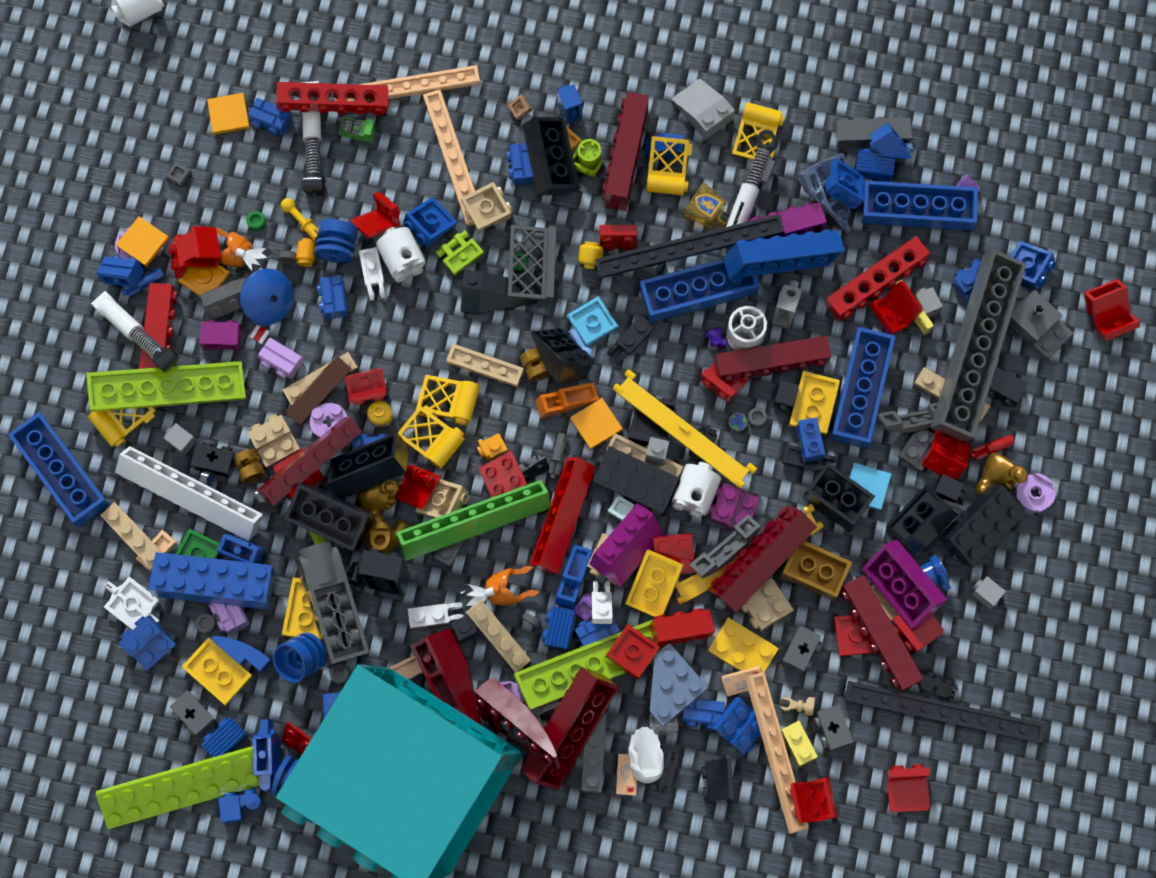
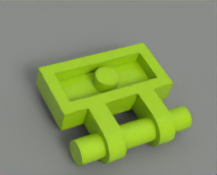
M465 230L460 234L454 235V239L447 244H442L440 249L435 252L439 258L447 255L443 259V263L454 276L484 255V251L473 238L468 242L465 241L469 237ZM458 244L461 246L456 251L452 252L451 249H453L455 246H457Z

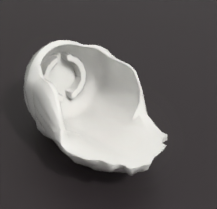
M648 727L637 729L635 734L631 735L629 744L630 767L635 779L642 783H652L663 774L664 753L660 749L658 735L654 734L653 729Z

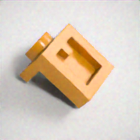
M499 433L484 441L482 439L478 440L479 447H477L481 458L485 456L487 462L508 452Z

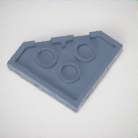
M670 643L654 656L650 713L664 727L709 689Z

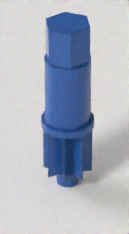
M159 267L139 278L140 281L137 287L124 286V290L121 292L123 296L128 295L130 297L148 287L150 283H155L165 278Z

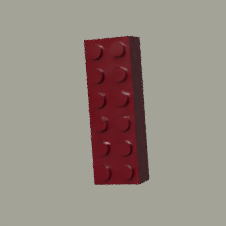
M627 92L626 98H622L621 114L618 115V127L613 139L614 146L610 152V165L607 166L606 182H604L602 189V200L605 201L606 208L627 211L648 114L649 95Z
M789 505L783 507L778 512V516L766 524L765 530L752 539L749 547L743 549L738 554V558L726 566L724 573L712 581L711 587L708 590L722 605L737 612L817 526L803 511Z
M581 667L570 687L566 690L560 704L556 707L551 719L544 727L557 753L560 768L557 770L552 766H548L543 760L530 753L520 771L536 784L559 790L620 686L601 673Z

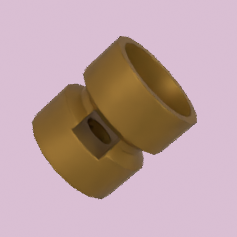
M537 348L530 349L520 355L523 367L527 368L526 374L530 382H537L550 376Z
M247 449L234 455L233 459L236 467L240 469L238 473L242 483H252L265 476L263 466L259 463L260 458L257 449Z

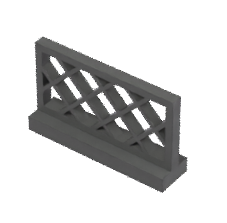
M510 226L508 298L543 300L544 303L552 302L554 298L556 226H549L548 228ZM522 231L526 237L519 242L514 236V232ZM543 233V240L537 243L532 237L533 234ZM527 239L535 245L530 251L522 245ZM518 247L525 253L520 259L514 255V250ZM537 248L543 254V257L538 261L531 255ZM527 256L534 262V265L529 269L521 262ZM516 265H519L525 271L519 277L513 272V268ZM536 266L542 271V275L537 279L530 272ZM526 274L534 281L528 287L520 280ZM516 282L524 289L520 293L512 292V286ZM537 284L541 288V295L533 294L529 289Z

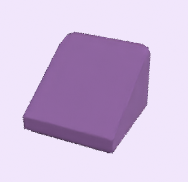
M965 175L956 184L961 187H977L978 192L980 191V186L969 175Z
M589 593L584 595L574 607L576 614L588 622L592 618V596Z

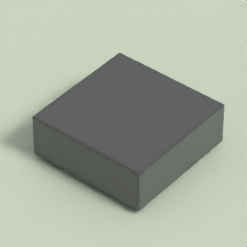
M175 162L165 177L167 180L183 187L192 172L190 169Z

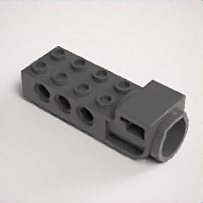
M327 541L299 550L300 557L295 559L302 586L306 590L320 640L326 649L328 666L370 653L337 547H332L331 541Z

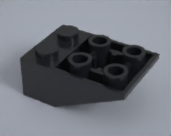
M543 329L531 332L547 372L558 383L588 377L594 359L575 340L567 335L563 329Z

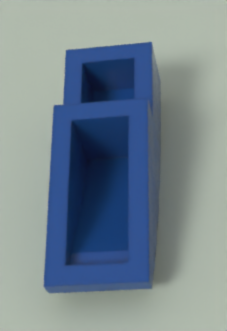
M577 545L573 546L556 595L555 604L574 610L593 550Z
M213 636L211 638L242 667L249 662L263 674L273 663L266 655L248 644L220 636Z

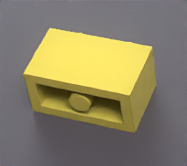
M800 721L781 729L784 742L797 768L816 760L818 756Z

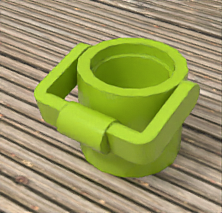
M593 139L581 141L573 155L574 161L578 156L579 164L574 162L576 170L591 177L597 175L604 163L601 157V146Z

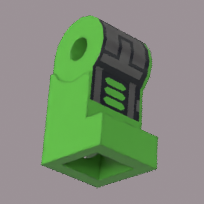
M343 118L339 135L353 140L373 142L376 128L374 120L366 119V121Z

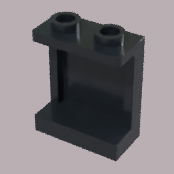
M656 398L671 411L675 412L676 403L672 399ZM635 409L628 433V440L647 447L650 437L667 441L669 433L638 409Z

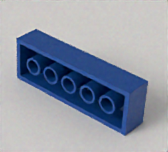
M865 180L861 224L973 231L977 224L978 188Z
M827 229L820 233L811 231L804 235L794 233L787 237L778 235L770 239L740 240L729 250L723 260L729 279L828 267L845 249L839 230L831 231Z
M721 259L640 281L639 289L649 322L652 323L756 295L759 292L760 286L757 276L729 279L724 260Z
M858 327L830 440L868 449L894 345V335Z
M40 412L8 434L61 508L78 528L110 506L100 490Z
M155 552L148 590L152 597L269 610L275 571L272 565Z

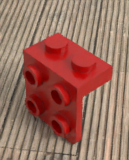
M380 191L373 194L376 210L351 219V223L366 238L376 237L378 234L386 232L389 228L400 226V209L398 205L390 201Z
M904 281L898 282L886 296L873 301L869 305L890 335L906 329L923 311L920 303Z
M714 363L709 369L705 368L700 376V381L706 388L712 389L719 398L729 403L749 380L737 378L733 382L725 383L717 377Z
M382 367L344 376L350 404L354 403L355 406L365 403V400L369 399L378 401L384 399V396L387 395Z
M936 430L932 447L922 460L921 465L941 476L944 474L958 480L967 467L971 445L966 441L963 442Z
M901 615L896 616L891 621L898 635L904 641L906 649L914 655L944 632L943 627L933 615L923 625L911 629Z
M924 764L912 765V768L904 769L903 765L891 766L892 769L886 772L889 810L891 812L929 810L930 801L927 778L930 776V767L924 768Z
M829 777L790 784V795L795 805L794 814L799 823H814L838 817Z

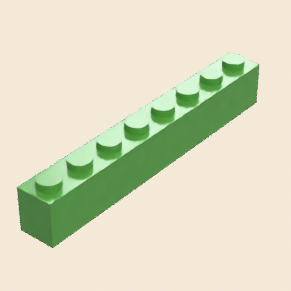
M542 480L398 531L396 536L400 551L405 561L545 511L550 508L549 493Z

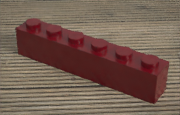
M826 335L720 353L715 355L713 362L717 377L725 383H729L737 378L747 380L755 375L769 376L772 372L787 373L790 369L798 368V370H804L813 365L822 367L827 365L832 356Z
M344 417L258 488V493L268 505L274 506L295 489L298 483H302L362 432L351 417Z
M865 575L843 585L841 596L846 603L850 604L852 608L850 611L854 619H858L862 625L860 629L863 635L870 639L872 643L870 647L873 653L879 655L882 669L885 672L888 671L891 676L890 682L895 690L898 689L901 693L920 683L924 678Z

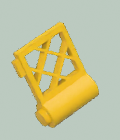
M747 102L732 155L753 160L756 155L755 150H757V146L752 148L748 139L756 135L758 136L763 130H770L776 136L778 126L782 127L785 118L782 115V111ZM744 125L751 126L755 132L746 137L743 132ZM772 138L766 140L765 142H763V144L766 145L769 142L771 143ZM746 142L750 150L744 153L737 151L738 145ZM775 150L770 155L772 158L774 156Z
M652 136L646 192L682 196L684 192H688L689 181H685L687 156H691L692 144H689V140ZM655 141L664 142L668 148L659 154L655 149ZM676 143L685 144L684 152L679 156L672 149ZM670 149L676 158L667 164L661 156ZM658 158L666 165L661 171L652 170L653 162ZM678 160L683 165L682 173L674 172L670 165Z
M425 375L416 410L419 406L423 405L425 400L431 397L434 405L430 407L435 412L433 415L451 418L459 425H466V423L471 422L480 385L471 381L461 382ZM429 381L437 382L440 386L432 392H429L427 388ZM449 385H455V392L448 396L444 388ZM442 390L446 398L436 403L432 396ZM449 401L451 404L449 413L441 411L439 406ZM422 412L419 414V416L427 417V416H426L424 413H422Z
M427 405L424 407L419 406L398 434L405 443L427 458L437 468L442 469L465 440L463 437L464 433L457 427L454 429L450 428L433 415L435 412ZM421 412L427 416L428 423L417 424L416 418ZM440 425L444 429L439 435H432L431 426ZM428 426L429 436L418 437L417 428ZM415 428L416 438L407 439L403 436L407 429ZM430 439V447L425 452L419 447V441Z
M148 407L149 411L145 415H137L138 408L134 409V414H124V409L120 410V413H113L112 410L91 412L87 418L111 447L116 446L118 448L126 442V436L143 422L147 424L155 417L153 413L156 410L154 407ZM123 416H133V424L128 429L123 425Z

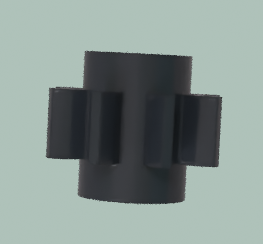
M353 562L351 567L346 566L345 573L349 584L354 586L362 584L363 580L358 573L361 563Z

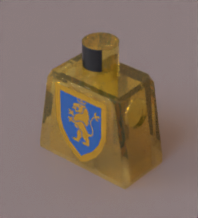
M703 182L684 209L683 217L707 227H712L716 220L726 225L730 215L723 211L726 204L725 199Z

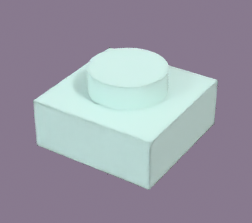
M618 495L609 508L608 513L622 521L635 505Z

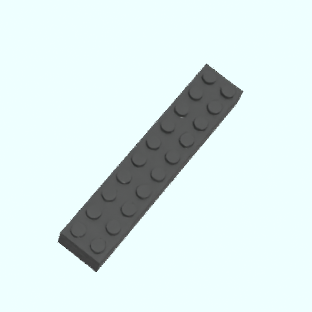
M995 249L983 254L930 428L963 442L975 438L1026 263Z

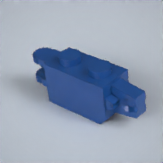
M265 719L261 720L258 735H254L252 739L254 752L253 776H259L261 790L271 791L275 774L281 765V735L277 734L276 729H274L273 720Z

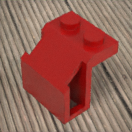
M193 226L190 228L191 231L185 235L178 234L174 237L172 244H169L168 252L172 256L171 269L174 270L175 278H183L187 267L217 269L222 257L216 227Z
M1119 279L1084 292L1086 312L1088 315H1093L1094 327L1097 333L1106 341L1140 327V321L1130 312L1127 287Z

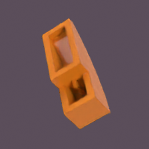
M593 382L562 388L557 392L540 395L535 402L540 417L543 418L592 404L598 401L599 397Z

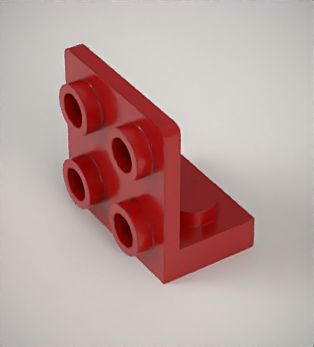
M599 225L600 246L606 251L614 249L630 251L633 248H637V225Z

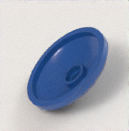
M260 269L252 273L243 283L240 292V304L243 312L251 321L261 325H273L283 320L290 312L294 302V290L290 280L283 273L274 269ZM274 295V300L271 302L270 298Z

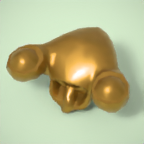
M992 453L985 463L982 477L976 486V494L979 497L991 483L1003 485L1010 491L1016 483L1021 484L1027 481L1028 472L1024 467L1016 465L999 453Z
M390 479L385 483L357 493L362 508L374 513L370 526L379 520L386 523L384 516L380 513L383 510H389L393 504H396L395 494L399 490V483L396 480Z
M404 519L398 520L394 525V530H392L389 524L379 520L377 523L372 524L371 528L369 526L363 542L368 549L381 550V553L389 555V552H393L398 545L396 532L409 528L410 524Z

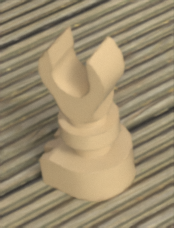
M789 697L781 698L783 701L790 702L789 707H780L781 710L785 712L790 710L801 712L803 710L805 715L813 716L815 698L809 697L806 703H803L802 700L798 702L793 701Z

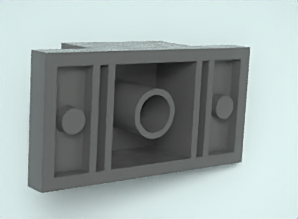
M1020 285L1008 325L1046 361L1073 335V332L1060 321L1063 315L1037 291L1034 290L1030 294Z

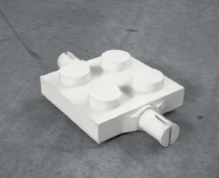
M128 577L118 587L110 581L107 582L109 586L104 585V588L112 593L110 600L104 608L132 630L137 627L134 623L142 616L146 618L151 615L159 624L160 620L153 616L152 612L160 600L152 597L149 591L131 577Z

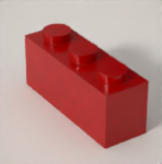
M702 608L694 609L691 613L686 614L683 611L677 612L669 617L659 615L654 617L649 625L653 642L659 646L710 638L715 633L710 609L703 610Z

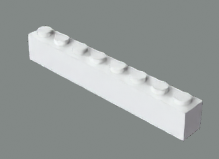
M130 446L119 454L115 473L154 492L158 496L166 498L174 504L205 518L207 521L238 535L242 539L249 541L258 532L263 516L262 513Z

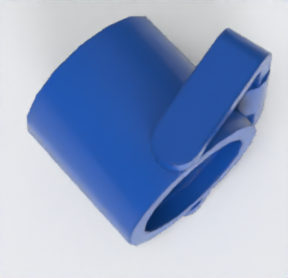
M932 556L930 558L931 561L920 566L936 586L941 584L944 591L951 589L948 573L937 556Z

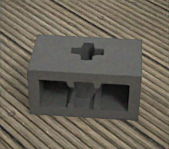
M800 625L781 664L803 674L805 669L809 671L814 661L810 658L813 652L818 653L822 642L819 641L821 635ZM804 646L806 647V652L802 655L800 654V649Z
M188 690L169 706L173 710L172 716L178 722L182 720L186 724L184 729L191 736L195 734L197 737H201L217 722ZM193 712L195 718H190L189 713Z
M840 704L818 711L815 714L814 722L816 728L821 729L823 735L821 737L822 745L829 752L853 743ZM830 724L832 725V727L837 728L835 730V734L833 733V731H828Z

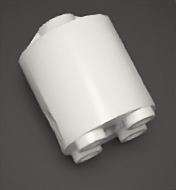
M112 0L111 8L117 19L130 27L147 19L154 13L162 11V7H164L162 0Z
M407 227L387 229L377 241L376 246L392 278L396 282H401L412 274L413 276L421 274L423 272L422 267L426 261L410 229Z
M752 306L740 307L732 313L728 323L727 341L733 350L738 351L761 347L767 327L765 315L759 309Z
M699 462L698 465L686 464L672 498V507L679 511L684 509L690 512L692 517L698 519L702 515H707L721 477L713 472V467L707 463Z

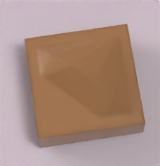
M522 94L507 105L516 120L522 119L533 110Z

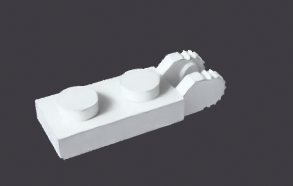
M378 248L359 250L364 281L370 300H374L375 296L372 286L379 285L380 296L385 298L384 278Z
M593 581L592 624H612L610 581H605V592H598V581Z
M458 602L408 609L410 629L450 624L449 622L456 621L464 617V615L448 616V610H458L463 608V604Z

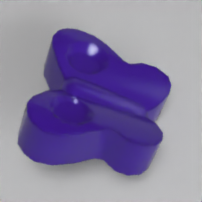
M716 327L706 333L707 338L710 339L711 347L717 346L723 349L728 345V342L721 338V327Z

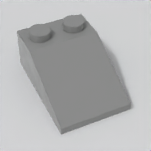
M700 78L671 99L704 140L734 120V108L722 95Z

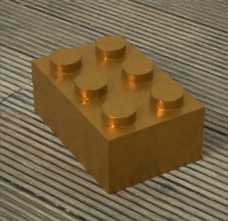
M804 541L790 555L781 578L835 602L852 562Z

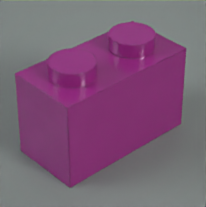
M207 320V322H201L199 344L202 349L240 350L242 328L239 323L233 320L225 322Z

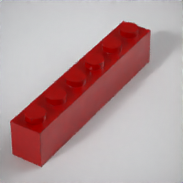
M150 283L144 331L163 348L166 346L169 350H172L169 343L170 338L174 334L172 320H175L176 317L174 302L178 300V292L172 284ZM141 349L139 369L158 368L151 360V356L143 349Z
M579 457L567 458L529 565L547 574L559 573L596 466Z

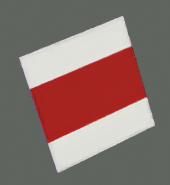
M257 325L249 337L262 344L270 331Z

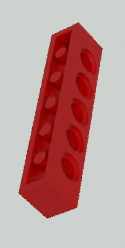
M277 82L276 110H281L282 112L297 110L302 113L318 111L319 113L337 112L345 114L347 112H355L359 115L365 113L383 115L388 113V86ZM297 96V97H299L300 99H299V100H292L291 97ZM310 97H317L318 100L312 101V100H310L309 98H310ZM334 97L337 100L332 102L329 101L328 98ZM348 98H353V99H355V101H354V102H349V101H347V99H348ZM372 99L374 102L368 103L365 100Z
M915 236L828 296L825 300V306L837 321L842 318L844 320L848 319L855 309H862L868 304V300L881 296L883 290L887 287L889 289L894 287L898 282L897 280L910 276L916 267H923L928 262L927 259L930 252ZM904 257L911 258L912 262H906ZM894 267L898 272L893 273L889 268ZM874 278H881L883 282L877 283ZM859 288H865L868 292L861 293ZM850 298L853 301V303L848 304L844 301V299Z

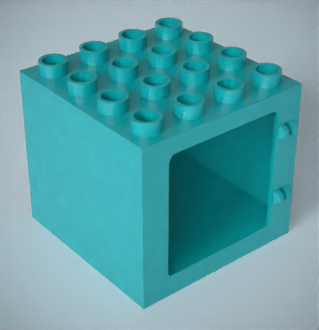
M358 664L276 798L286 804L281 811L284 816L300 825H303L305 821L316 823L321 827L317 836L322 841L335 848H339L341 844L353 847L357 851L352 859L370 871L374 872L377 867L385 868L393 873L390 878H448L524 752L393 669Z

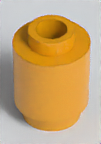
M303 238L302 241H298L297 265L311 267L312 263L315 262L314 250L316 243L312 239Z

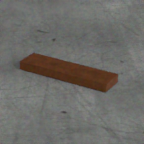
M336 355L285 412L301 425L312 413V410L323 401L352 368Z

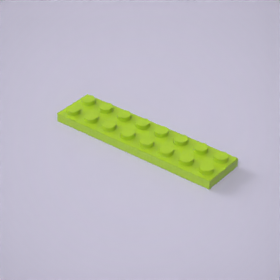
M242 361L172 366L166 373L162 372L159 368L86 373L90 412L246 399Z
M652 620L633 627L653 641L649 626ZM622 632L514 673V679L526 707L532 711L562 699L581 667L601 673L610 680L626 674V671L605 657ZM660 646V648H659V650L656 652V654H657L659 651H661L665 646ZM654 657L649 664L654 663Z
M253 746L96 791V797L107 828H115L224 796L225 793L239 792L260 786L259 776H253Z

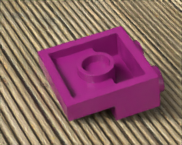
M724 483L722 487L718 486L715 497L718 498L716 505L712 504L708 513L711 515L710 521L735 530L734 526L748 514L753 518L760 498L743 492L738 487Z

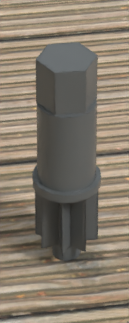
M557 434L548 474H551V479H556V476L559 477L568 440L566 434Z

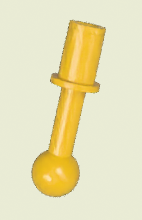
M290 198L282 200L281 209L286 213H291L302 225L301 230L305 231L314 242L317 241L316 237L319 239L317 235L318 228L313 224V220H307L295 208L294 200Z

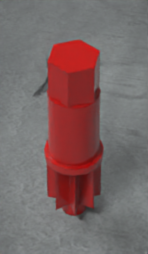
M1008 435L990 443H985L980 447L972 449L973 453H970V457L979 460L990 456L992 453L1014 445L1015 439L1012 435Z

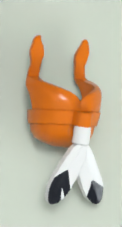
M216 228L218 235L228 238V248L221 253V264L235 268L248 265L254 273L263 269L256 259L269 258L273 255V252L267 248L253 249L251 242L236 232L226 233L222 229Z
M524 566L521 569L508 568L497 572L488 578L485 589L469 584L458 586L457 589L460 593L475 596L466 605L464 612L466 613L479 600L484 602L487 597L494 605L507 606L520 603L525 597L537 595L539 591L528 590L516 597L506 588L509 575L525 574L532 567Z

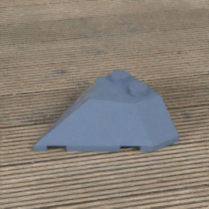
M844 153L814 164L798 173L804 192L817 202H820L823 209L849 234L851 233V226L848 225L847 221L848 216H850V208H847L842 201L834 200L826 192V178L831 175V161L837 158L848 165Z

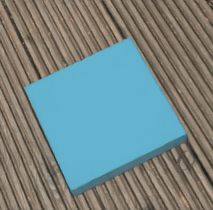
M599 296L567 315L568 320L576 329L586 347L619 328Z
M854 463L850 478L875 495L868 508L881 511L891 473Z

